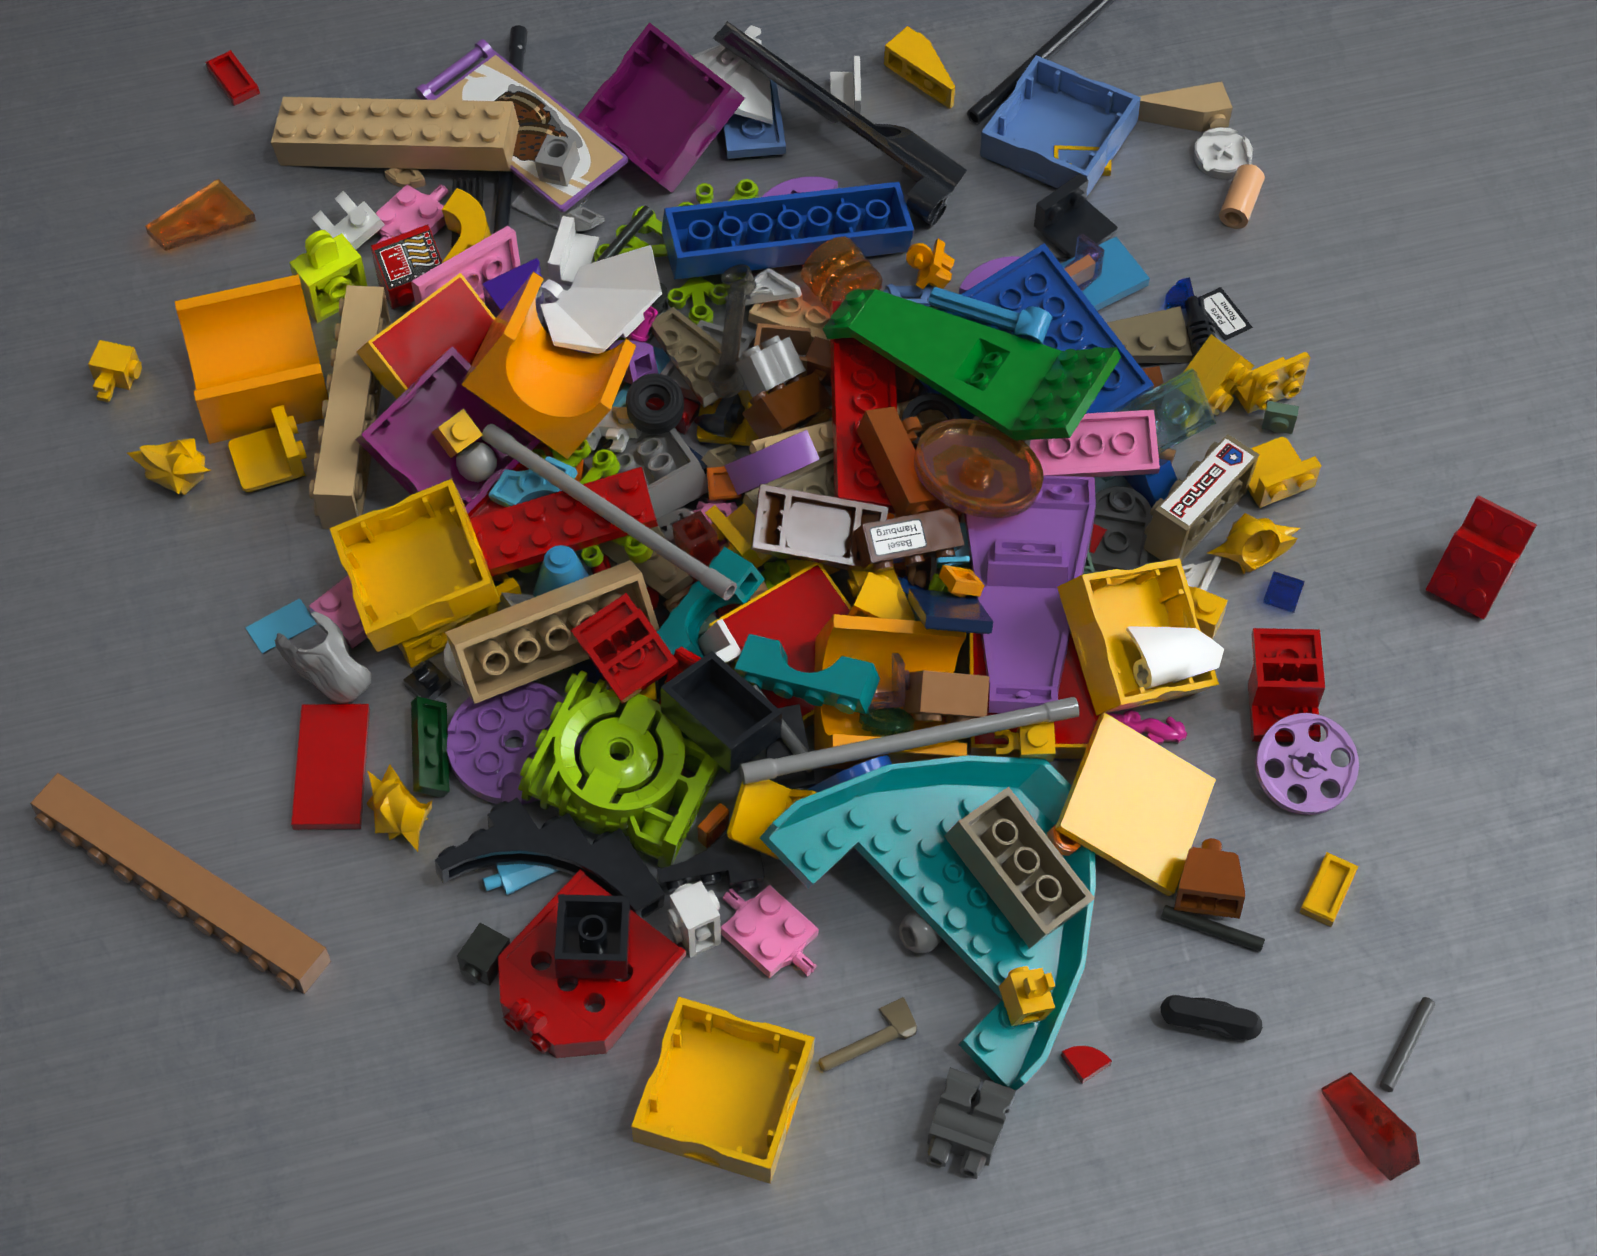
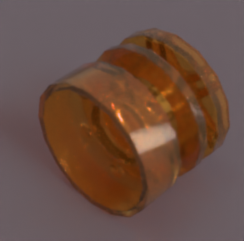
M845 236L835 237L815 249L806 259L801 270L803 282L815 296L819 297L821 304L826 307L828 312L832 301L843 302L845 296L855 289L880 290L882 288L883 279L881 274L873 267L869 260L865 259L862 251L852 239Z

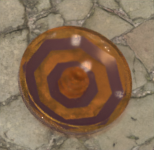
M951 419L936 423L921 435L914 453V468L924 487L934 497L951 508L977 517L1006 518L1018 515L1035 503L1043 485L1042 465L1033 450L1024 441L1013 440L987 422L979 420Z

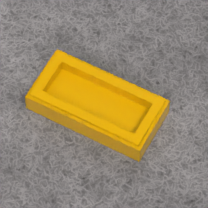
M1326 852L1299 913L1332 927L1359 866Z

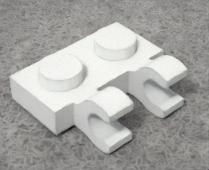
M344 191L334 198L348 214L338 224L334 226L321 210L312 217L321 230H326L332 238L342 233L355 250L385 225L365 201L357 207Z
M612 407L588 435L586 440L591 450H595L601 436H606V439H613L610 451L623 452L629 438H639L642 431L638 430L631 423L627 414V407Z

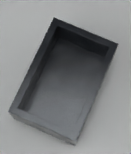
M713 651L661 686V713L729 774L737 770L740 764L748 762L781 737L782 712Z

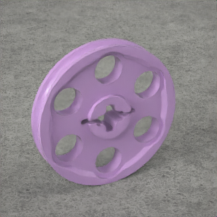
M1299 713L1279 720L1266 732L1257 748L1255 770L1262 790L1277 806L1295 814L1316 815L1335 808L1348 796L1357 780L1359 759L1351 737L1339 724L1318 714ZM1312 725L1322 726L1326 731V739L1321 742L1312 740L1308 734L1309 727ZM1279 730L1290 732L1293 736V744L1289 747H1282L1277 744L1275 740L1276 732ZM1335 750L1344 751L1349 758L1348 765L1345 767L1335 766L1331 761L1332 752ZM1306 756L1311 758V764L1315 766V768H1310L1308 772L1303 771V764L1298 762V760H1303ZM1268 761L1279 762L1283 768L1282 776L1278 778L1269 777L1265 772V764ZM1324 781L1334 782L1338 787V796L1326 798L1321 793V783ZM1293 786L1302 788L1305 792L1304 802L1300 804L1291 802L1288 799L1287 790Z

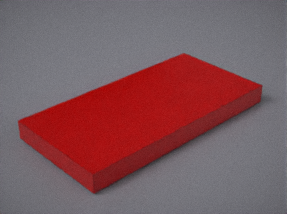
M302 704L291 822L293 830L361 829L370 716L369 704Z

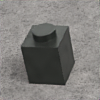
M479 923L457 955L461 974L471 982L478 983L481 981L490 986L499 973L498 956L510 944V938Z

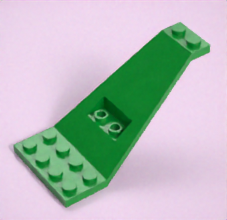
M855 289L849 292L823 328L827 339L855 338L1013 440L1070 438L1121 358L1117 347H1095L1092 349H1067L1061 351L877 289Z

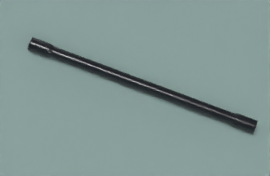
M1094 0L993 91L973 105L967 111L969 120L974 124H980L1014 91L1017 81L1036 55L1049 60L1115 0Z
M516 25L510 30L509 63L523 73L528 31L524 26ZM499 171L493 234L509 226L514 175L511 171Z

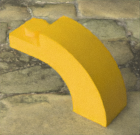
M456 188L442 208L448 230L460 234V237L442 263L491 236L485 212L480 203L469 193Z

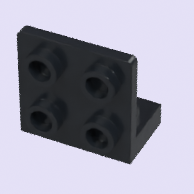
M1081 173L1039 201L1035 212L1034 227L1070 259L1102 244L1116 234L1118 229L1112 221L1086 200L1089 180Z

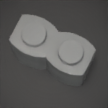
M777 335L761 343L764 349L761 350L759 345L741 353L744 359L736 362V365L752 397L806 371L790 337L780 340Z

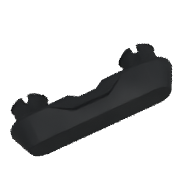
M1171 995L1163 1000L1160 1007L1161 1015L1168 1024L1196 1030L1212 1031L1220 1035L1243 1040L1256 1038L1263 1028L1262 1020L1255 1012L1214 999Z

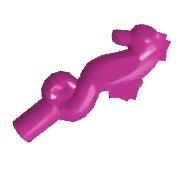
M1132 710L1124 712L1123 715L1107 713L1138 733H1147V738L1158 745L1164 742L1180 743L1187 738V732L1183 723L1175 721L1171 716L1166 719V725L1154 718H1147L1141 721L1140 714Z

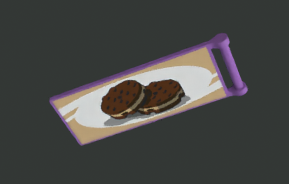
M484 39L475 43L474 49L426 85L422 83L415 88V92L421 100L513 101L519 129L510 171L562 213L628 163V158L624 153L495 52ZM481 57L486 58L437 96L433 94ZM547 134L558 137L564 136L576 142L580 161L567 187L539 180L534 161Z

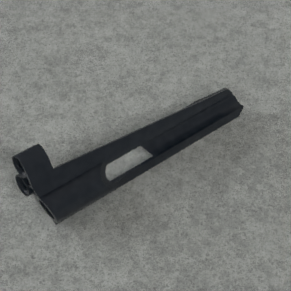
M728 21L716 33L713 39L832 123L841 122L903 166L902 172L917 182L907 194L909 197L906 203L907 208L931 227L939 221L947 208L945 202L948 196L951 195L967 169L908 128L891 124L872 123Z

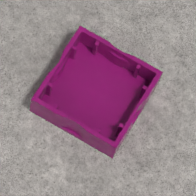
M649 22L623 56L616 71L600 86L578 115V118L624 153L633 163L659 184L673 193L741 105L745 97Z
M452 346L355 440L409 495L452 479L463 500L466 511L469 513L486 496L489 489L498 481L504 470H512L519 462L508 454H503L480 437L473 443L487 444L496 455L497 467L487 480L480 482L469 481L457 469L456 457L458 454L450 458L432 434V431L464 409L481 433L487 425L494 424L513 436L517 442L531 451L541 440L462 385L471 365Z

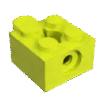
M319 230L311 234L305 240L306 253L297 256L296 259L289 262L292 276L299 274L307 311L317 324L339 312L340 298H345L347 285L368 286L360 254L342 233L332 238L326 230Z

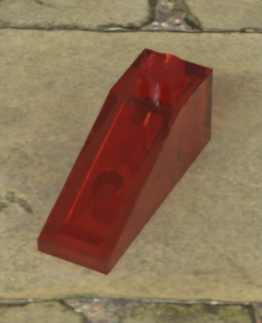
M1350 1072L1321 1088L1322 1094L1368 1160L1390 1181L1420 1164L1416 1133L1355 1075Z

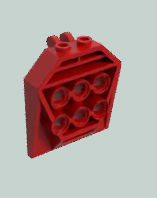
M579 870L498 956L500 1003L504 1016L502 1018L503 1021L513 1031L518 1033L521 1030L528 1035L530 1043L539 1052L545 1054L548 1051L555 1058L607 1054L686 956V950L676 945L630 909L628 974L631 975V978L622 982L616 979L556 978L555 943L558 895L612 896L586 876L582 870ZM547 962L550 964V966L545 970H537L534 968L538 963ZM566 983H574L577 985L576 988L571 991H563L560 989L561 986H563ZM592 1004H601L604 1006L603 1009H601L598 1012H590L587 1010V1008Z

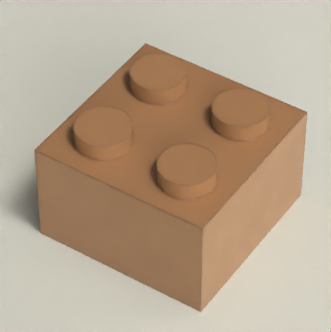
M925 670L905 673L903 713L913 714V721L922 722L942 721V717H946L945 723L947 724L987 716L990 676Z

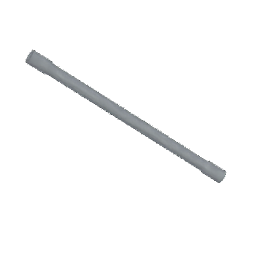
M494 424L487 425L483 430V435L481 436L483 441L503 454H508L700 581L704 587L722 599L728 600L735 593L737 588L735 582L715 569L707 567L517 442L510 434Z
M1075 697L1045 702L1039 706L811 752L740 764V774L745 785L774 779L780 775L1042 722H1055L1079 717V705Z

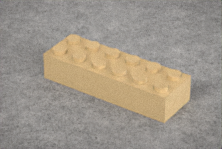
M629 560L445 632L464 688L474 704L590 659L571 630L625 593L628 594L637 609L640 608L657 632L659 626L642 572Z

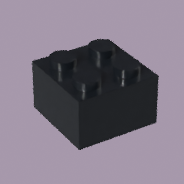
M558 895L555 943L556 978H628L630 896Z

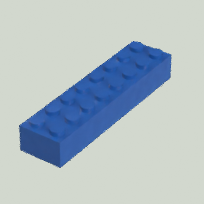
M890 182L664 208L661 231L675 280L907 252L913 237L914 227L900 182Z

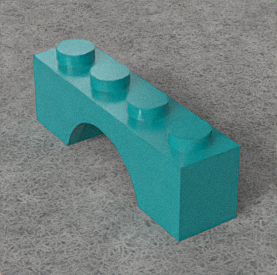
M726 547L722 549L718 556L713 558L709 568L715 569L737 584L736 591L730 599L724 600L704 587L700 581L695 582L691 586L687 595L671 611L668 619L657 631L673 656L675 650L682 646L697 656L704 657L699 648L698 635L706 618L720 607L730 604L743 605L765 580L751 562Z
M753 634L748 635L734 668L752 686L757 685L760 690L773 691L776 695L786 699H790L792 696L801 698L814 706H822L823 704L834 706L839 711L847 714H853L854 712L867 714L880 681L873 663L841 656L832 666L819 672L805 673L797 671L788 665V656L780 641Z

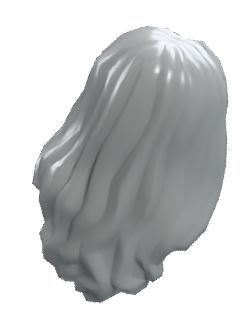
M315 611L310 613L316 619L315 622L327 634L324 642L312 649H297L283 634L277 633L274 641L281 656L300 676L311 682L332 701L340 704L350 703L362 695L368 686L371 685V672L367 667L357 663L351 657L343 632L327 616Z

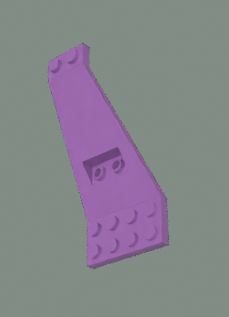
M965 472L966 491L983 494L990 489L989 481L980 473ZM999 474L1001 475L1004 492L990 502L964 498V506L999 510L1010 502H1017L1012 501L1019 496L1016 474ZM1030 475L1034 497L1009 515H984L964 511L971 569L985 585L981 596L976 597L993 620L992 633L981 634L986 676H990L989 713L999 714L1058 700L1071 631L1057 587L1083 575L1095 519V477Z

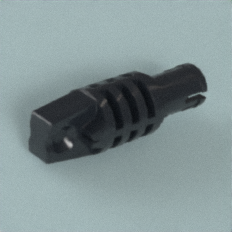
M1191 296L1184 303L1189 318L1186 329L1193 357H1195L1211 334L1216 337L1213 321L1207 317L1204 299L1199 296L1198 300L1197 296Z

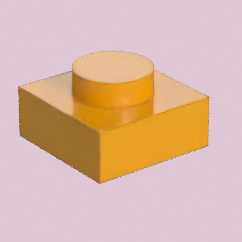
M943 565L939 574V578L948 587V591L958 597H966V595L980 597L985 586L971 569Z

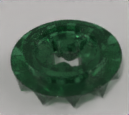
M875 705L867 710V714L860 713L859 723L862 725V729L870 731L872 735H882L885 737L910 732L914 728V718L905 710L896 706Z

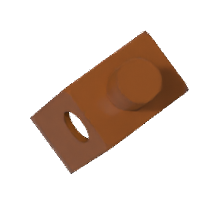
M1213 838L1206 839L1202 842L1201 848L1192 847L1188 851L1174 910L1240 919L1245 900V888L1239 856L1234 852L1222 851V843L1219 840Z

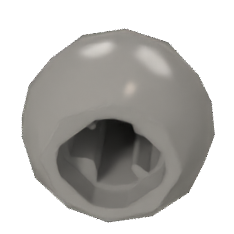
M475 442L459 452L456 457V466L459 473L465 479L480 482L487 480L494 473L497 467V458L494 451L487 444Z
M915 910L908 913L900 923V938L904 946L915 953L931 952L941 942L942 938Z

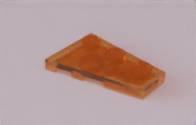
M217 179L145 227L147 234L167 251L254 222L256 218L255 214L225 184Z

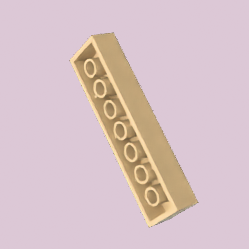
M283 97L271 144L280 166L510 171L519 122L513 101Z
M347 285L345 298H340L339 315L342 318L341 323H336L335 325L337 348H332L331 350L333 373L327 375L326 382L329 398L324 400L322 405V416L325 419V423L318 430V443L321 445L320 453H315L314 471L317 473L316 479L311 480L309 485L310 499L315 500L314 515L319 516L322 529H329L363 515L372 456L355 439L378 418L382 384L357 354V351L391 325L384 287Z

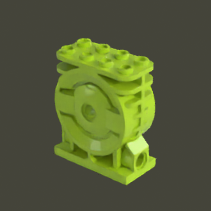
M583 670L580 671L578 676L572 674L565 687L564 692L567 695L563 703L558 701L551 713L550 720L552 723L549 730L543 729L536 741L535 748H537L534 759L528 757L521 769L520 776L522 779L518 790L522 791L521 798L529 801L531 797H535L541 800L540 807L545 810L550 805L559 808L560 816L569 813L579 827L594 834L601 835L608 831L612 833L620 828L625 836H629L634 849L658 859V867L664 868L673 865L721 766L662 714L661 705L656 701L637 694L622 704L614 691L606 689L607 681L599 679L597 684H593L587 681L588 673ZM589 730L583 738L579 755L581 769L588 779L581 790L577 785L582 778V773L576 764L574 748L578 736ZM658 745L663 751L662 767L650 784L637 790L649 781L655 771ZM613 753H620L624 755L626 759L620 761L615 760L611 757V755ZM682 769L690 770L696 773V775L690 778L682 776ZM616 794H623L617 804L612 803ZM671 806L678 809L675 817L667 814Z

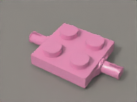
M440 184L430 194H424L409 185L403 187L375 213L385 224L376 232L381 237L377 243L427 224L432 235L436 234L446 224L442 212L444 205L438 202L449 194L448 189Z
M768 885L755 898L748 901L740 897L732 888L729 889V893L726 892L722 900L728 903L736 912L733 917L721 926V935L769 979L781 968L792 963L805 973L806 976L814 972L817 965L803 952L805 947L818 936L819 929L771 885Z

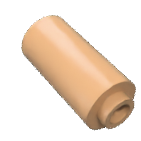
M1252 164L1241 165L1235 172L1219 213L1221 222L1230 228L1241 229L1248 224L1265 180L1264 173L1257 166Z

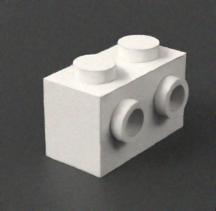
M699 881L693 885L691 883L684 884L678 887L673 894L669 895L670 909L667 910V914L671 924H668V928L675 943L681 942L689 958L721 944V920L718 912L720 904L713 890L707 891L702 881Z

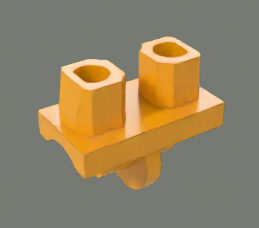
M939 238L935 241L933 251L923 243H916L911 245L906 253L907 263L912 268L919 269L916 286L922 290L928 283L933 287L944 289L952 278V273L949 271L952 269L955 259L944 253L945 242Z

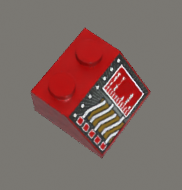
M428 224L371 245L378 284L380 287H384L386 299L391 309L406 306L415 301L411 281L442 264V259Z

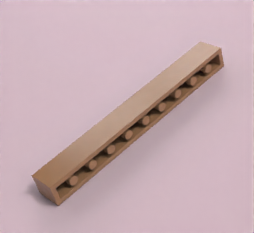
M57 773L30 803L37 815L34 819L44 829L51 831L54 828L61 833V838L73 848L81 846L87 850V855L97 864L103 866L107 863L114 868V873L126 883L134 881L140 885V890L150 899L156 901L160 898L167 903V908L179 918L187 916L195 921L193 924L200 932L207 936L213 933L222 939V945L234 954H238L239 951L249 957L248 961L261 972L269 970L276 975V980L288 990H293L295 987L305 994L330 964L331 960L326 947L61 774Z

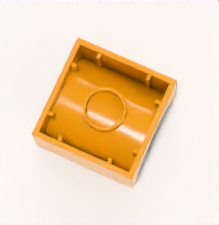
M533 271L492 322L462 385L568 460L611 410L636 345L625 339L617 347L599 354L582 353L569 348L554 346L551 336L543 328L536 312V294L544 279Z
M299 274L174 301L196 387L194 396L209 444L275 427L271 408L281 405L284 406L287 417L294 416L296 425L323 419L322 405L324 400H328V393Z
M834 614L815 638V672L827 669L841 656L873 663L880 681L867 714L858 712L847 714L839 711L834 706L825 704L815 706L814 751L947 724L945 723L946 717H942V721L922 722L913 721V714L903 713L905 673L922 670L954 673L960 648L966 639V632L926 629L921 621ZM958 740L884 755H889L892 764L967 756V743H959ZM884 755L839 763L820 768L846 770L865 761Z

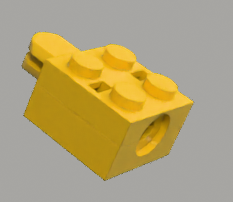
M1211 334L1174 384V387L1187 397L1173 415L1172 424L1176 427L1181 426V430L1189 434L1195 429L1207 411L1216 416L1220 412L1224 413L1231 406L1234 400L1233 394L1238 387L1245 386L1253 374L1251 370L1255 365Z

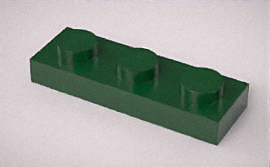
M417 696L411 701L413 791L443 798L450 792L449 758L447 754V703Z

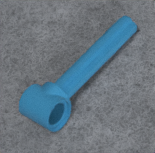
M934 287L929 296L930 305L1015 331L1014 335L1043 344L1052 321L1051 314L1039 307L1030 306L1025 310L1023 309L1021 313H1017L938 287Z

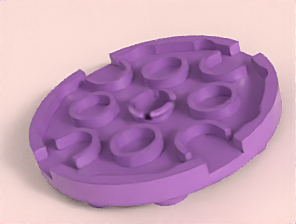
M529 682L476 704L468 697L455 712L448 728L447 754L451 769L458 781L475 796L495 804L503 801L510 802L515 798H518L522 805L538 801L539 799L531 797L529 801L521 798L522 791L518 790L522 779L520 772L528 757L534 759L537 748H535L536 741L543 729L549 730L552 723L550 720L551 713L558 701L563 703L564 698L551 688L535 682ZM581 734L578 736L574 748L576 764L579 762L582 744ZM514 736L523 739L521 748L506 747L505 743Z

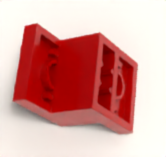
M1478 495L1462 526L1454 533L1425 590L1484 620L1500 590L1509 580L1537 524Z
M627 593L571 630L578 643L603 679L607 681L608 686H611L622 704L679 666L678 661L640 608L637 609Z
M1253 628L1251 636L1254 664L1248 680L1252 742H1260L1266 732L1276 722L1287 716L1299 713L1319 715L1318 707L1325 690L1320 629ZM1312 725L1308 729L1309 737L1316 742H1319L1321 738L1320 725ZM1279 730L1275 734L1276 742H1293V736L1286 730Z

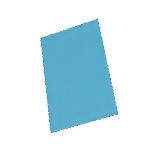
M299 598L245 628L263 654L276 647L274 640L277 637V633L283 634L289 640L317 623Z

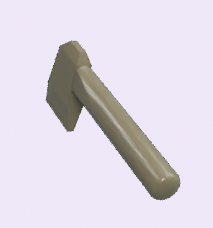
M904 997L879 1008L880 1013L890 1026L820 1058L819 1066L821 1070L826 1072L898 1037L907 1039L916 1035L917 1025Z

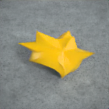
M195 438L181 439L160 445H143L139 447L140 451L127 452L134 461L145 468V478L175 491L177 494L186 495L204 479L205 473L211 471L205 468V456L196 450Z
M1244 513L1237 521L1232 523L1229 535L1226 537L1227 541L1207 553L1236 561L1240 564L1243 574L1245 572L1250 573L1290 550L1298 539L1291 536L1301 528L1276 525L1268 518L1256 519Z
M389 764L382 781L367 770L373 794L367 801V806L374 811L375 833H388L389 841L403 834L418 852L420 831L425 820H428L426 817L432 810V800L427 804L420 803L400 780L391 764Z

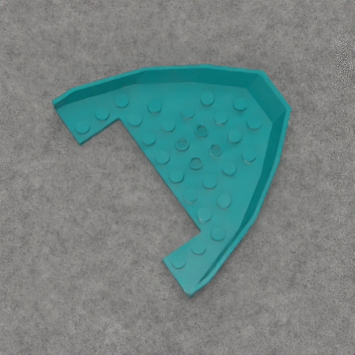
M967 755L889 764L795 801L761 835L760 839L808 889L854 847L993 990L1001 1000L958 1045L995 1083L1018 1090L1047 1061L1085 969L1094 900L1071 919L1029 948L944 837L959 820L1007 787L1012 790L1047 836V832L1058 822L1072 785L1046 759ZM1081 845L1071 855L1062 856L1091 894L1095 896V853ZM1028 966L1029 970L1043 968L1044 974L1051 973L1055 987L1050 993L1055 1009L1044 1020L1011 1026L999 989L1000 984L1008 977V972L1018 967Z

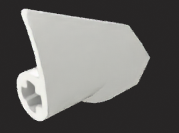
M1129 626L1126 628L1142 656V659L1134 663L1133 674L1137 684L1140 687H1144V689L1171 681L1173 683L1220 667L1224 648L1196 628Z

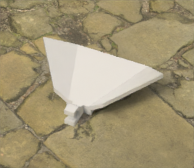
M751 25L745 31V34L762 45L761 40L756 38L761 34V29ZM721 44L692 55L697 61L704 64L745 97L734 114L773 124L770 79Z
M651 245L580 266L568 291L563 290L558 283L548 279L541 286L542 292L549 293L545 297L547 304L540 305L554 346L595 354L603 353L619 337L626 338L645 320L643 313L662 295Z

